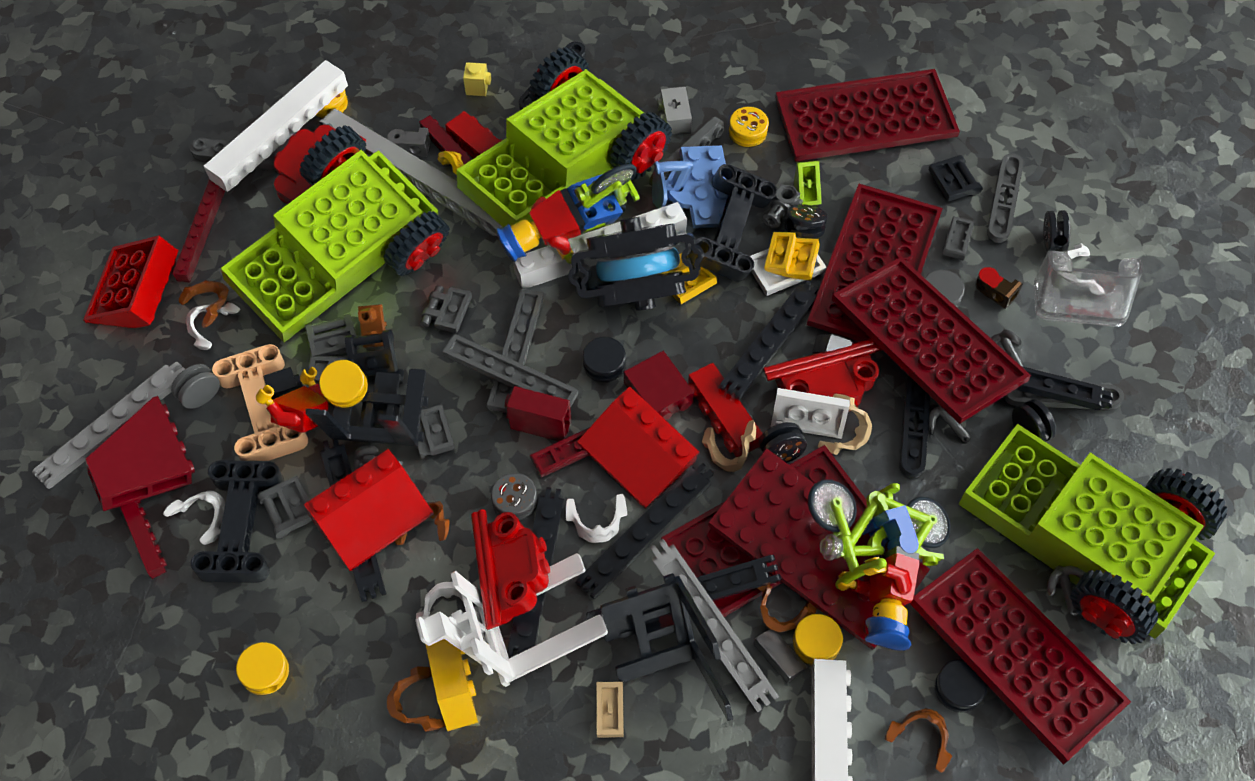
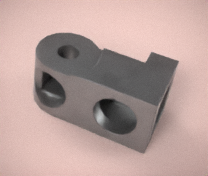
M419 128V132H404L401 129H394L388 134L389 141L414 156L427 157L431 142L428 128Z

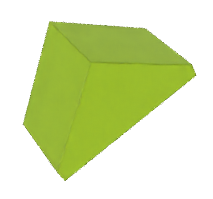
M819 161L800 162L796 165L794 186L800 192V199L803 200L802 204H822Z

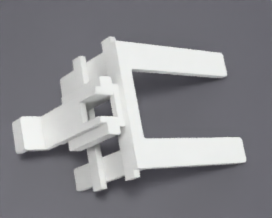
M576 553L550 566V573L548 574L549 584L545 590L536 593V595L538 596L584 573L585 567L581 556ZM456 571L450 574L455 589L461 593L466 612L458 610L447 617L439 611L425 619L421 617L415 619L419 637L423 643L430 646L442 639L447 640L480 663L484 673L487 675L493 674L492 669L498 672L500 682L505 687L510 685L509 682L608 634L602 616L597 615L509 658L499 626L489 630L485 627L481 591ZM473 603L478 606L483 624L477 620Z

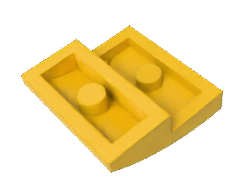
M773 232L764 269L784 277L811 280L819 250V240L796 238L795 233Z
M682 253L679 254V266L662 274L682 271L683 273L690 272L689 267L682 262ZM700 267L701 272L695 280L684 282L686 292L672 296L680 304H683L717 284L716 276L709 270Z

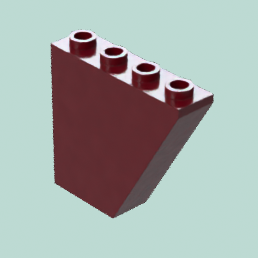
M158 396L149 400L85 459L88 476L103 512L192 484V474L195 473L191 459H186L185 445L182 440L178 441L176 425L174 422H169L168 417L170 415L167 405L161 404Z

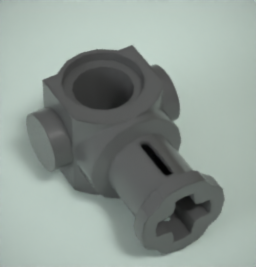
M781 184L777 188V194L770 204L771 209L762 217L763 222L772 229L779 228L782 218L786 217L788 208L803 203V200L800 199V192L791 185Z

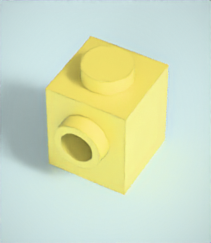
M466 63L463 77L466 95L486 96L488 85L491 84V73L487 71V64Z

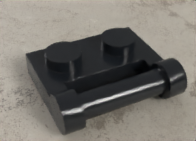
M962 155L930 164L928 169L948 202L968 195H978L983 190L982 185L976 182L967 168L966 160ZM957 168L968 185H965V183L963 182L962 178L956 170Z
M383 330L382 333L358 337L354 335L346 336L345 347L348 361L357 364L365 376L376 375V372L390 373L398 371L392 330ZM383 342L384 349L357 353V346Z

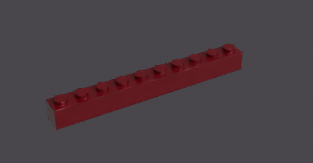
M429 115L419 121L420 128H428L431 141L441 152L453 151L460 153L463 164L472 160L468 153L461 149L460 144L456 143L453 137L446 133L445 128L441 127L436 119Z
M210 179L173 271L176 281L191 282L225 193L224 189Z
M141 500L120 507L145 569L153 579L167 572L165 568L167 563L164 557L161 558L160 556L162 551L159 545L155 544L156 536L153 531L150 532L151 524L148 519L145 520L146 512L143 507H140L139 503H141Z

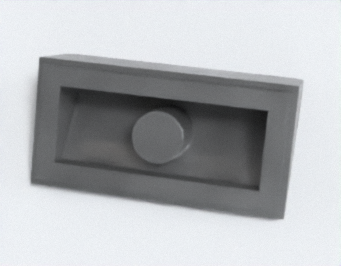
M832 334L818 335L813 352H828L852 345V342Z
M770 629L755 638V647L787 683L807 668V665L776 631Z

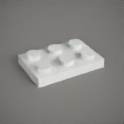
M769 249L750 256L754 261V268L751 272L766 296L805 281L766 271L764 266ZM818 254L812 278L826 272L827 267Z
M778 388L771 427L780 423L792 422L799 425L804 433L842 439L850 400Z

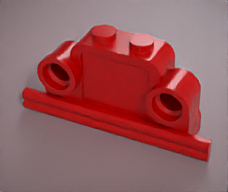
M321 125L316 128L314 133L308 129H301L292 135L285 148L276 154L274 166L279 176L274 181V187L282 202L289 204L312 187L300 174L301 162H304L303 158L305 155H309L308 150L317 141L321 142L323 135L326 134L328 136L329 131H335V128L329 125Z
M872 339L854 343L848 347L820 352L764 367L763 371L767 381L775 379L777 386L781 389L833 397L834 394L846 395L855 399L854 405L858 408L864 391H868L873 387L879 374V367L869 354L882 351V349Z
M481 509L478 512H473L471 519L485 627L489 630L506 624L513 617L529 612L534 608L537 602L536 593L545 590L549 584L548 574L550 573V566L545 559L544 552L547 551V546L542 537L538 538L529 528H525L515 514L504 512L498 515L493 522L488 523L486 511Z

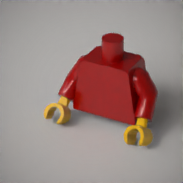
M310 367L308 374L303 369L300 375V381L303 384L309 385V387L303 386L273 400L271 397L274 395V389L269 385H265L263 390L259 389L256 394L257 402L268 406L266 409L271 415L272 423L301 433L318 427L306 415V409L329 410L328 401L322 394L319 384H316L314 381L317 376V370L314 367Z

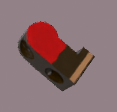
M992 267L982 268L976 280V288L1004 309L1019 295L1023 285L1016 279L1012 283L1001 277Z

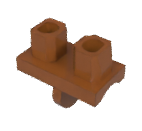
M382 304L358 306L361 336L382 333L385 330V326H387L386 321H384ZM383 342L363 345V348L383 346Z

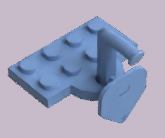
M722 145L681 147L679 150L681 161H655L656 166L653 170L652 202L659 209L665 207L669 201L673 203L678 202L681 208L690 209L693 229L718 227L728 195L717 191L712 186L711 181L719 167L726 164ZM672 171L668 179L665 180L664 172Z

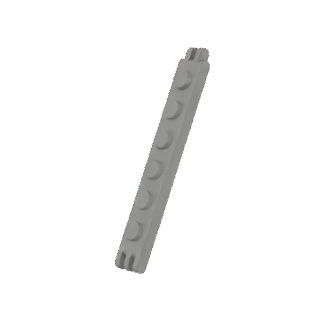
M178 362L173 363L171 366H163L35 467L32 473L44 483L46 488L50 489L85 462V459L149 400L158 396L161 401L171 393L173 381L185 368Z
M664 539L660 540L659 543L664 549L663 552L660 553L655 545L650 547L656 556L652 559L663 576L671 573L675 577L680 576L718 642L722 662L756 711L759 712L762 710V707L757 702V699L761 698L767 706L771 703L765 695L767 692H770L771 697L775 700L779 698V695L674 544L669 547Z

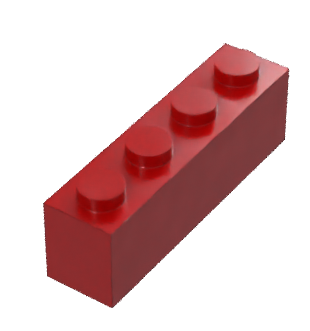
M465 111L445 124L447 134H450L454 141L460 144L461 149L466 151L473 159L502 141V139L495 137L489 128H484L474 116H470Z
M711 363L689 374L688 385L694 391V397L698 400L702 413L705 416L708 415L711 419L714 431L717 434L720 433L724 438L727 450L730 453L733 452L736 457L742 456L741 436L744 435L748 422L753 419L740 400L735 398V393L733 392L732 395L727 393L729 385L724 390L719 388L724 377L714 363ZM756 423V438L749 443L748 453L760 447L759 439L763 433Z

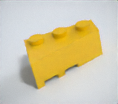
M445 639L430 646L426 645L436 697L447 731L478 723L472 699L473 696H476L473 680L468 681L467 675L471 674L468 659L463 660L462 655L465 653Z

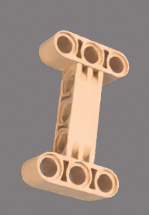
M272 344L220 359L212 367V371L218 377L221 387L228 389L241 385L254 434L242 437L235 443L234 450L240 461H270L300 451L308 444L306 432L301 433L272 423L271 415L266 409L268 406L256 400L257 392L259 389L263 390L266 385L263 376L282 370L285 365L278 347ZM299 434L297 437L291 438L293 435Z

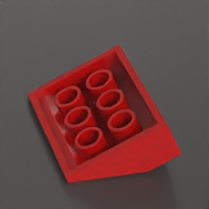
M160 235L114 246L83 321L92 324L127 328L151 325L155 318L154 314L158 304L162 299L165 285L169 281L168 277L176 262L178 250Z
M631 387L627 388L616 398L577 441L582 449L586 450L645 509L696 462L699 451Z
M389 449L304 504L309 517L349 571L434 514L403 466Z

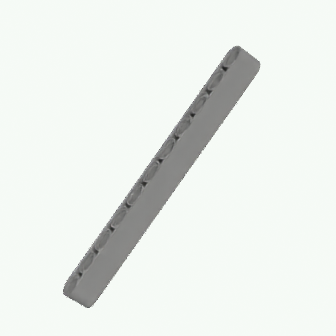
M332 109L318 123L319 126L330 123L335 129L339 126L342 128L343 125L350 126L358 135L366 139V151L364 153L368 157L379 150L420 192L493 236H497V228H503L457 188V181L339 110Z

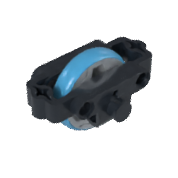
M640 217L620 220L621 231L587 238L588 249L575 253L571 259L572 269L569 271L568 278L576 286L580 297L589 298L597 296L599 307L635 302L636 311L655 308L654 298L685 293L684 282L695 280L701 272L700 263L703 260L704 252L696 244L693 234H676L674 223L642 228ZM684 242L685 249L682 252L681 259L689 267L690 272L683 273L682 271L662 274L677 268L680 263L678 250L675 247L669 246ZM690 249L693 250L694 254H698L695 263L692 261V258L687 257L691 251ZM603 258L596 264L597 276L601 281L615 282L589 288L588 281L592 277V270L584 263V259ZM579 270L580 273H585V276L582 278V280L579 276L576 277V273Z

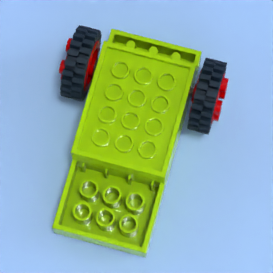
M563 47V50L559 48L556 53L554 51L550 53V59L548 57L543 59L545 64H539L537 72H534L532 75L535 79L530 80L529 84L532 86L529 87L528 91L530 92L529 98L533 103L506 119V138L457 169V188L502 227H505L507 224L511 226L523 219L532 222L529 212L539 197L547 199L558 190L567 189L577 182L604 174L608 170L624 164H633L636 167V173L630 180L645 176L646 171L650 172L652 170V165L656 166L655 161L662 159L664 156L663 151H667L668 146L666 144H669L671 141L669 137L672 136V128L655 113L647 112L645 114L612 87L590 73L587 67L589 66L588 62L574 50ZM631 169L620 171V173L626 172L629 174Z
M343 125L342 128L339 126L335 131H329L328 136L326 134L323 135L322 141H317L308 150L309 155H305L303 158L304 162H301L300 174L312 187L273 215L274 229L221 267L224 281L284 343L385 263L399 276L408 275L410 272L418 270L424 261L427 262L430 259L429 257H434L438 254L442 246L441 243L449 235L448 231L450 228L438 216V210L379 150L368 157L364 153L366 151L365 141L350 126Z
M1019 424L1014 427L980 471L959 502V505L1053 570L1058 565L1063 567L1071 565L1083 570L1085 573L1081 579L1075 575H1069L1070 581L1076 585L1070 595V599L1073 600L1071 602L1072 606L1077 607L1075 611L1078 614H1082V619L1085 622H1092L1091 627L1102 629L1101 633L1105 636L1108 634L1114 640L1120 638L1121 642L1127 643L1129 641L1131 644H1136V642L1142 643L1148 635L1156 639L1167 628L1215 555V552L1196 541L1197 537L1199 540H1205V538L1210 539L1214 536L1225 520L1226 512L1228 511L1227 507L1224 506V499H1218L1220 497L1219 492H1212L1213 486L1209 483L1205 486L1201 484L1203 479L1197 477L1196 480L1192 479V473L1187 472L1183 474L1182 470L1176 469L1175 472L1171 468H1167L1165 471L1161 469L1154 473L1147 485L1143 487L1091 452L1081 465Z

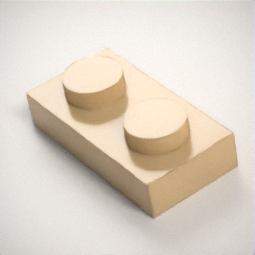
M597 682V738L624 737L623 682Z

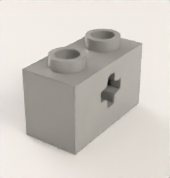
M686 87L661 89V98H657L658 111L662 110L660 118L670 125L672 134L690 133L692 117Z

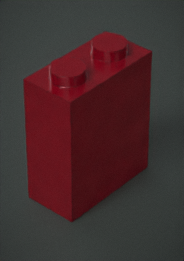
M664 350L624 371L625 386L627 388L631 387L666 421L676 412L685 411L693 404L694 391Z
M514 386L512 394L507 395L504 406L507 408L506 418L509 419L510 429L558 442L567 437L572 423L570 400Z

